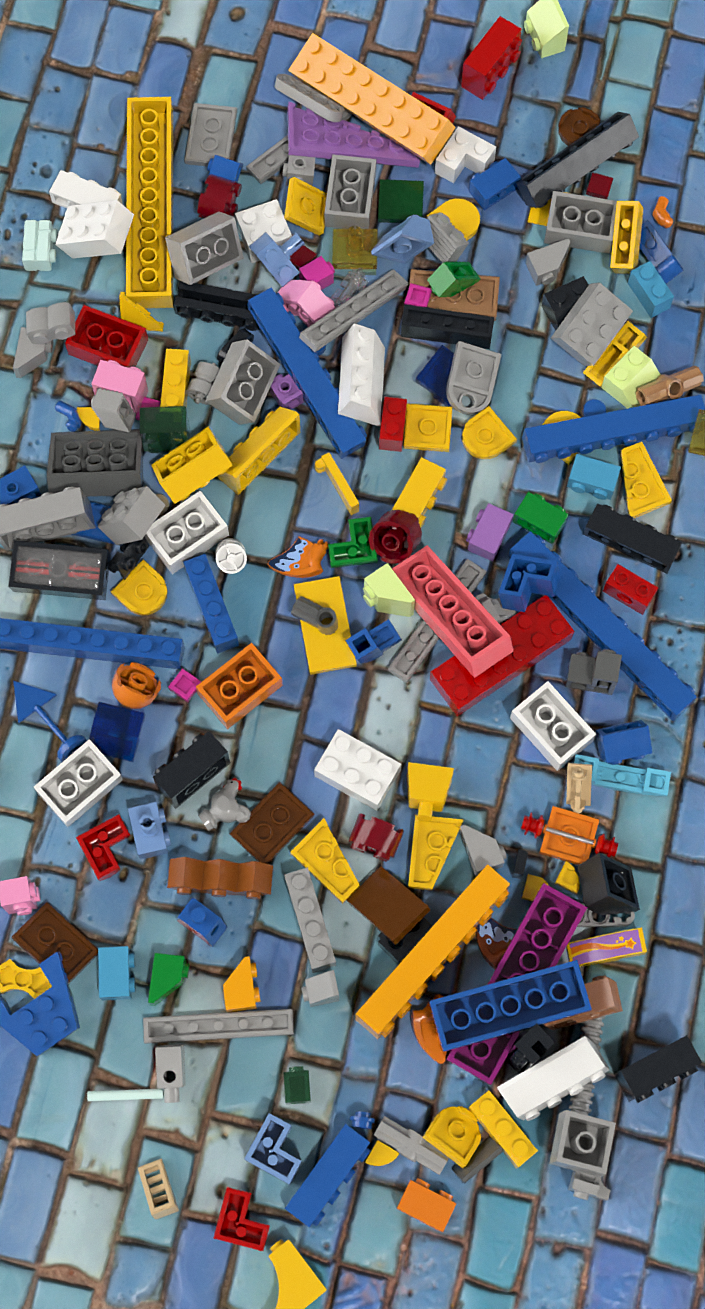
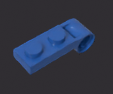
M649 220L645 221L641 229L640 249L667 284L684 270Z

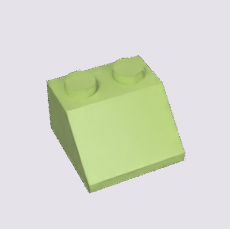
M539 0L527 11L524 28L526 33H530L532 37L534 51H538L540 58H544L565 51L569 24L558 0Z
M633 346L604 376L601 388L627 409L638 407L640 403L636 399L635 392L639 387L656 381L661 374L652 359Z
M388 563L364 578L363 591L365 595H363V598L369 607L373 606L377 612L406 617L414 615L415 599Z

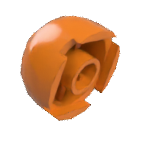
M131 662L130 666H124L125 663L121 664L117 668L112 680V692L115 698L122 705L132 709H141L150 705L161 690L160 679L157 682L154 678L155 673L153 670L145 665Z

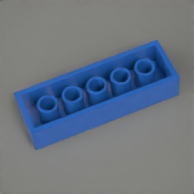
M577 960L429 1001L443 1052L532 1028L536 1023L542 1025L592 1010Z

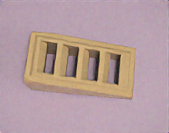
M162 1158L138 1167L153 1218L159 1219L178 1212V1205ZM160 1170V1174L147 1179V1174ZM163 1180V1184L150 1188L151 1184ZM166 1191V1194L156 1198L153 1197L154 1194ZM169 1201V1203L161 1205L159 1207L156 1206L158 1204Z

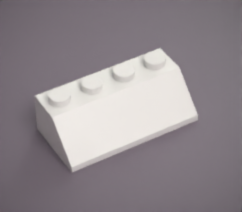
M353 324L342 337L338 414L380 426L382 420L385 347L375 330L358 324Z
M584 1036L497 1088L517 1118L530 1121L540 1115L539 1111L547 1106L548 1108H553L562 1102L561 1098L570 1094L573 1096L584 1089L583 1086L590 1081L596 1083L606 1076L605 1073L610 1069L596 1044Z

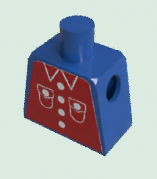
M193 897L176 918L180 924L211 947H214L228 928L218 915Z

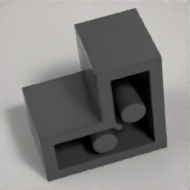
M609 649L598 651L595 658L583 652L571 654L565 687L612 695L618 683L622 655L616 654L615 651Z

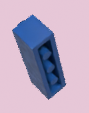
M206 554L184 561L187 577L216 653L238 647V637Z
M345 1124L284 1209L309 1228L312 1224L317 1227L325 1216V1213L322 1211L327 1203L333 1205L341 1192L337 1190L343 1181L348 1184L356 1173L352 1168L359 1160L363 1163L371 1152L367 1148L370 1142Z

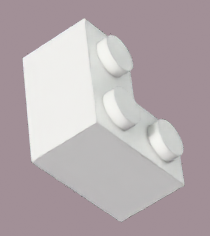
M458 126L436 159L435 174L454 183L464 167L475 173H482L494 162L496 146Z

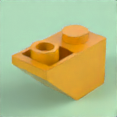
M250 956L243 958L223 984L227 1013L257 1009L256 1002H261L259 987H254L253 978L258 977L256 962L251 963Z

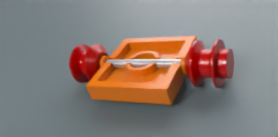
M552 806L548 823L545 825L543 815L538 819L533 818L532 812L530 816H524L521 829L525 830L524 835L532 832L536 839L541 835V832L544 834L539 854L580 865L588 860L591 849H594V847L596 855L603 853L609 858L616 855L619 843L614 842L615 837L607 840L603 833L598 837V840L595 839L599 819Z

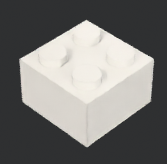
M277 199L235 213L236 226L251 263L260 260L249 246L265 232L280 246L292 237Z

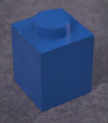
M215 155L214 159H210L207 171H210L209 175H217L238 183L243 163Z

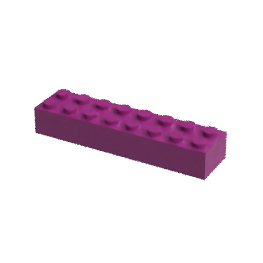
M543 883L487 985L556 966L588 907ZM520 1031L453 1049L446 1060L491 1085Z

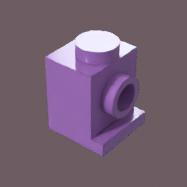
M280 374L274 378L270 387V393L279 407L292 410L304 403L302 391L299 390L289 374L286 376Z

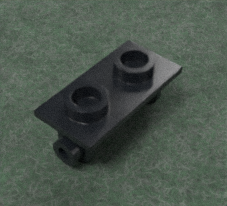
M145 536L142 540L122 544L120 550L123 553L117 552L108 562V569L113 573L119 571L125 580L149 547Z

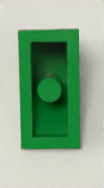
M443 262L427 279L431 285V290L438 297H453L481 280L470 262Z
M154 954L148 998L150 1006L159 1004L183 985L184 978H188L190 963H186L184 956Z

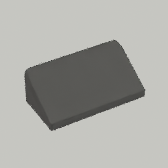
M489 1137L477 1147L466 1167L461 1168L456 1164L452 1167V1171L465 1184L501 1154L503 1149Z

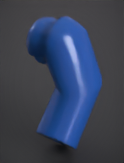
M63 401L57 402L55 410L67 416L69 419L66 422L67 429L75 432L82 424L76 408Z

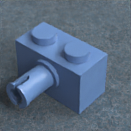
M265 232L249 246L282 287L300 273L290 261V256L301 246L305 245L297 233L280 246Z
M157 802L128 808L137 854L140 860L169 853L167 846L171 845L170 835L168 831L164 832L162 823L166 822L164 809H159Z

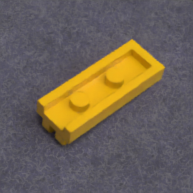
M330 452L321 456L315 462V471L317 473L324 471L327 473L351 516L358 513L359 502Z

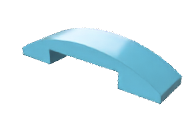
M575 755L574 763L592 765L591 785L635 794L668 795L671 772L652 768L644 770L617 764L611 765L599 761V758Z

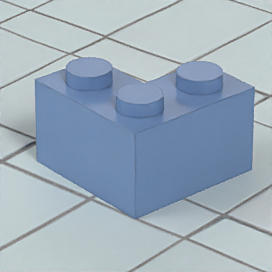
M269 1113L244 1158L245 1161L288 1185H291L302 1164L301 1160L281 1150L292 1126Z

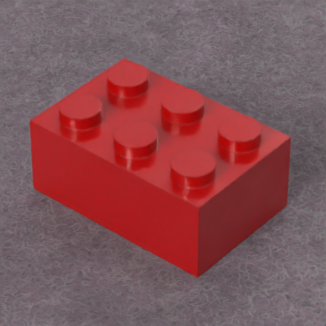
M499 16L464 61L461 87L482 100L487 94H491L499 78L503 79L509 65L515 63L520 56L519 47L522 43V28Z
M83 305L75 321V335L67 338L65 345L68 355L98 366L100 360L107 362L112 360L118 362L121 366L130 368L136 367L148 342L146 328Z

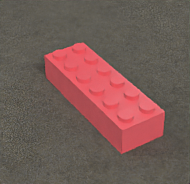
M428 545L392 568L415 599L414 610L474 678L513 652L510 635Z

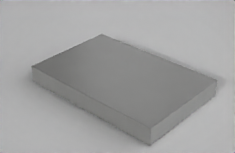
M194 103L185 164L208 167L210 159H214L215 155L230 159L238 112L237 107Z

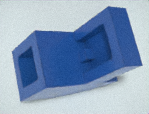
M388 619L370 631L364 628L345 641L360 663H367L384 655V651L396 645L402 639Z

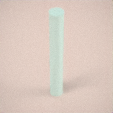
M163 1088L87 1092L88 1101L164 1098Z

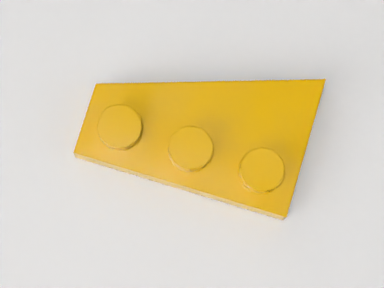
M641 441L622 449L620 456L628 515L637 518L671 504L672 499L643 442Z
M415 815L408 888L433 890L460 826L463 823L462 819L432 816L430 821H421Z
M323 818L290 854L303 867L308 868L309 872L343 904L360 885L340 850L335 837L331 833L325 818Z

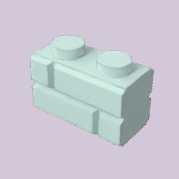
M50 220L25 221L22 262L27 271H51L52 263H56V249H53V243L57 241V229H53Z

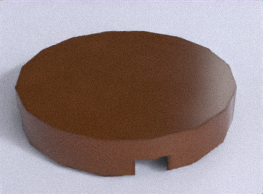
M578 107V109L573 110L572 108L561 116L558 124V134L561 140L569 146L601 124L600 118L590 109Z

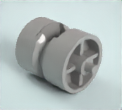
M200 362L194 372L196 378L190 381L186 393L195 400L196 404L210 405L205 400L220 370L215 363Z

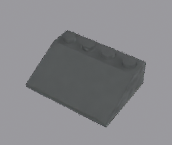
M143 429L131 430L130 432L110 430L51 433L47 468L49 492L58 493L68 487H80L86 497L116 496L122 491L126 492L133 488L143 487Z

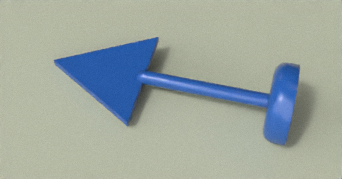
M13 681L18 723L36 711L63 742L57 752V757L61 762L87 742L83 735H74L67 739L41 709L43 705L57 696L56 694Z

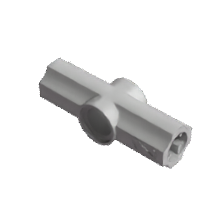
M385 1116L374 1133L377 1139L395 1148L405 1158L412 1162L417 1161L440 1175L449 1159L422 1138V1135L409 1128L408 1130Z

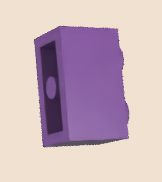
M488 503L485 510L481 509L478 513L476 529L471 528L466 541L469 542L468 551L493 562L509 530L514 514Z

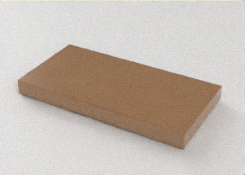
M411 269L410 283L431 288L427 279L435 271ZM479 275L481 280L453 297H438L432 291L427 308L491 316L496 321L500 277Z

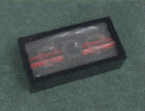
M14 541L8 587L13 592L106 600L109 576L108 562L111 559V554L107 549Z

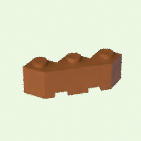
M189 857L170 859L167 888L177 890L179 895H191L192 893H208L213 897L240 895L246 896L247 899L258 900L261 899L262 895H271L273 865L257 861L235 863L223 859L202 861Z

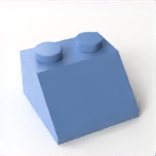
M418 215L409 216L404 222L393 227L391 231L379 240L371 250L372 255L405 264L434 244L430 220Z

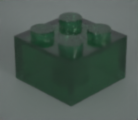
M186 406L140 408V436L144 451L149 453L172 451L190 439V424Z

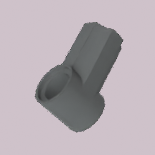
M302 596L294 603L291 615L319 629L322 634L331 635L335 633L338 628V620L331 608H324ZM325 618L333 619L328 625L321 624V621Z

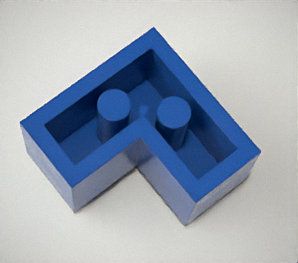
M512 554L498 592L502 608L525 612L532 593L554 597L561 579L558 562Z

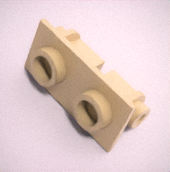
M568 763L566 804H570L571 809L575 813H581L585 806L591 805L592 765Z

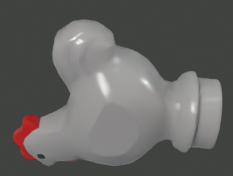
M236 778L227 780V784L223 786V789L213 795L211 809H203V812L198 815L208 831L213 828L216 829L219 821L224 823H232L234 821L245 823L250 819L251 812L249 808L238 804L235 798L237 792L242 789V782Z

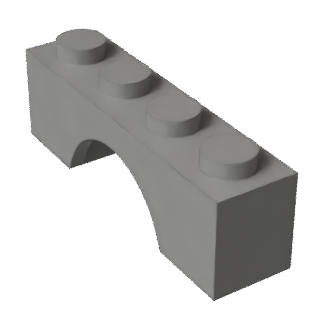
M308 868L284 874L312 973L335 967L336 960Z

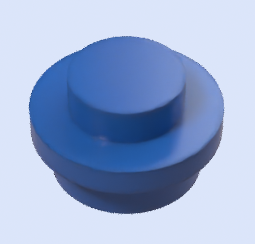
M355 1112V1116H350V1121H352L351 1127L372 1129V1123H375V1119L370 1118L371 1113Z

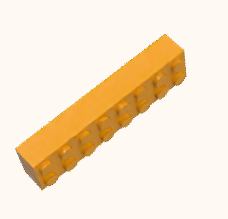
M314 33L311 34L289 68V71L298 80L338 103L346 111L430 165L456 128L449 119Z
M487 864L358 1010L355 1020L377 1040L381 1035L386 1038L394 1029L396 1018L402 1019L409 1012L412 1006L410 1002L414 998L419 1000L428 990L427 983L430 980L435 982L443 973L445 962L451 963L458 956L461 950L459 946L463 942L467 945L476 935V927L479 924L483 927L492 917L494 912L492 909L495 906L500 908L507 900V896L510 894L508 892L510 883Z

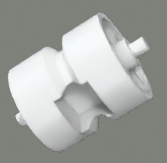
M233 538L224 539L218 544L215 551L218 567L223 572L229 574L241 571L247 561L244 545L239 540Z

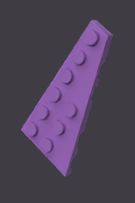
M288 102V155L332 159L333 154L376 159V164L419 168V157L393 140L380 136V132L372 130L370 133L361 130L360 125L345 120L332 122L320 115L314 114L315 112L308 108L305 111L296 108L295 103Z

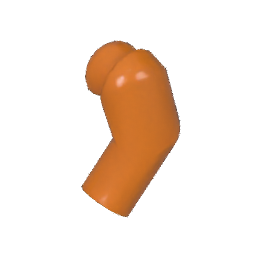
M660 196L652 213L653 218L660 226L669 228L673 224V218L666 211L669 200L666 197Z

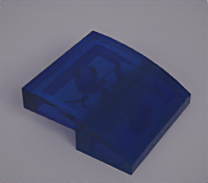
M441 345L418 374L415 382L433 393L434 399L446 407H452L447 399L446 387L454 353Z
M99 702L89 739L103 755L134 762L140 742L139 736L146 715L143 712Z

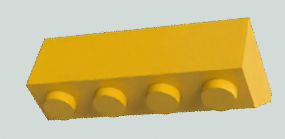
M279 407L275 412H269L264 419L265 422L260 427L256 426L250 432L249 438L244 443L240 442L234 448L233 454L229 457L233 465L226 473L218 475V478L239 495L300 434V417L296 411Z

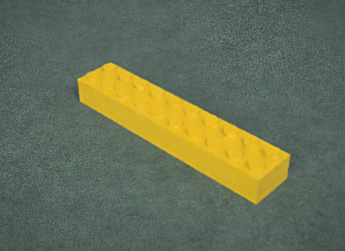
M171 97L127 98L126 208L134 216L126 238V297L135 304H140L143 308H174L173 268L165 237L173 234V106Z

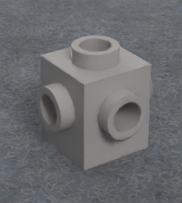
M289 155L288 163H284L283 176L287 177L286 186H289V179L292 177H296L313 186L315 157Z

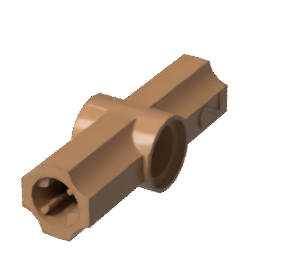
M697 366L689 367L672 375L662 374L656 381L639 387L635 392L636 399L639 401L640 406L658 403L668 398L678 399L682 396L683 392L700 386L704 381L703 374Z

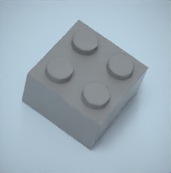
M147 486L133 488L126 492L122 491L114 498L113 501L115 503L112 507L103 513L101 517L103 520L98 525V528L116 545L142 540L165 507V504Z
M569 1110L559 1113L549 1164L597 1177L606 1175L616 1123Z

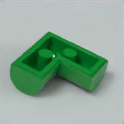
M372 518L348 519L351 541L328 544L331 568L377 563V553L375 550H371L369 544V534L373 528Z

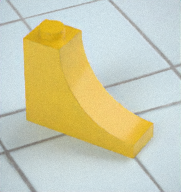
M280 1239L270 1248L272 1253L268 1257L275 1267L279 1282V1296L276 1309H305L327 1290L289 1239L286 1242Z

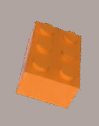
M250 643L198 684L196 690L199 697L228 730L282 687L283 684L282 677L258 649Z

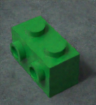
M528 492L514 513L513 523L529 532L531 531L535 535H539L543 540L553 545L565 526L569 514L561 506H553L546 502L545 498L541 495Z

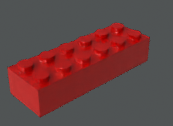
M547 595L529 605L525 612H519L501 624L502 628L510 635L513 652L474 678L456 656H453L431 671L430 681L457 717L572 640L573 628Z

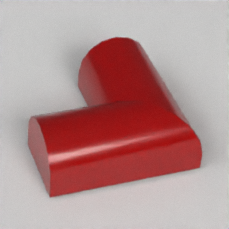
M119 814L76 837L99 881L105 880L120 871V867L110 847L131 836Z
M230 1187L226 1188L214 1239L264 1251L270 1225L245 1219L252 1193Z

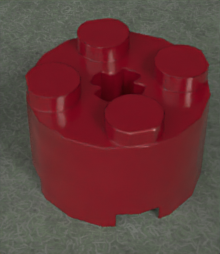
M210 174L205 181L209 185L205 189L204 194H200L197 213L200 214L199 217L204 219L217 212L235 217V213L238 210V204L235 202L241 193L242 185L236 181Z
M402 510L387 511L370 531L369 544L371 550H375L382 557V561L391 564L401 563L409 558L421 542L422 531L418 517L413 513L409 514Z
M359 813L349 838V842L352 843L350 848L361 853L366 852V850L374 853V858L384 862L389 861L390 858L394 859L404 830L399 828L397 831H394L395 825L376 817L366 820L364 819L365 815Z

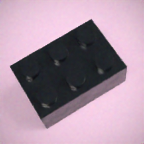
M210 731L197 735L192 740L193 744L186 750L185 748L179 750L173 756V761L168 765H161L155 771L153 779L157 789L175 809L230 764L228 751Z
M686 1035L620 1070L614 1076L627 1100L630 1102L635 1099L638 1104L654 1095L653 1089L657 1088L660 1092L675 1084V1077L679 1076L682 1080L697 1072L696 1066L701 1064L702 1061Z

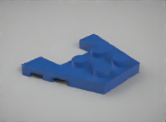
M60 951L39 964L52 985L50 989L15 1013H12L0 994V1026L36 1056L41 1055L80 1028L73 998L70 996L67 984L68 978L64 972L63 958Z

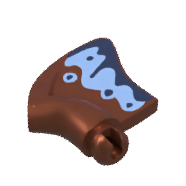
M490 918L483 927L480 924L477 926V942L486 962L493 969H496L517 929L505 927Z

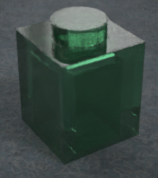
M303 1066L289 1067V1072H283L286 1105L311 1103L309 1070H304Z

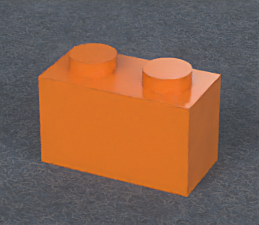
M419 1178L415 1182L410 1180L396 1209L443 1232L457 1204L452 1201L453 1196L442 1190H439L438 1194L429 1189L430 1184Z

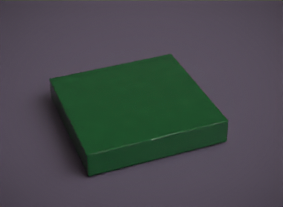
M380 179L378 222L402 223L412 215L423 217L424 181Z

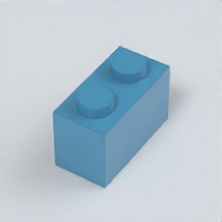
M651 261L631 270L628 285L650 318L670 309L674 295Z
M576 454L567 487L577 493L586 492L592 494L597 499L611 500L621 467Z
M128 946L98 948L99 998L102 1001L132 999V993L136 992L135 977H131V968H135V953H131Z

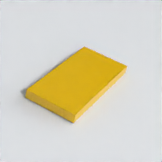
M340 576L294 584L296 600L302 596L324 608H331L338 620V628L331 635L322 634L319 629L300 620L310 675L357 667L355 655L345 641L351 637ZM325 618L321 621V624L328 625L333 619Z

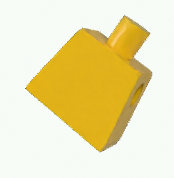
M408 762V806L418 809L417 818L419 820L430 821L433 811H443L452 783L454 768Z

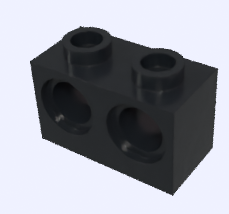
M424 917L418 922L420 925L419 930L415 932L409 931L401 939L403 945L399 949L391 948L388 944L389 939L383 933L378 935L380 938L378 946L397 965L403 961L433 927Z

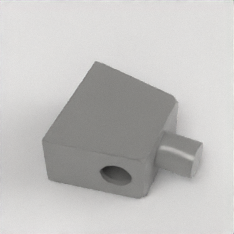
M184 1044L159 1045L155 1048L157 1088H164V1103L180 1102L179 1088L185 1086ZM168 1070L175 1073V1080L167 1078Z

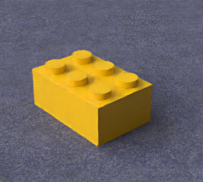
M208 426L154 462L151 466L160 485L174 504L187 499L198 488L205 487L216 476L226 473L233 464L223 446Z

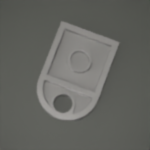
M461 341L456 344L446 387L447 399L456 411L467 415L476 414L489 404L501 354ZM463 396L471 399L472 406L470 408L462 404Z

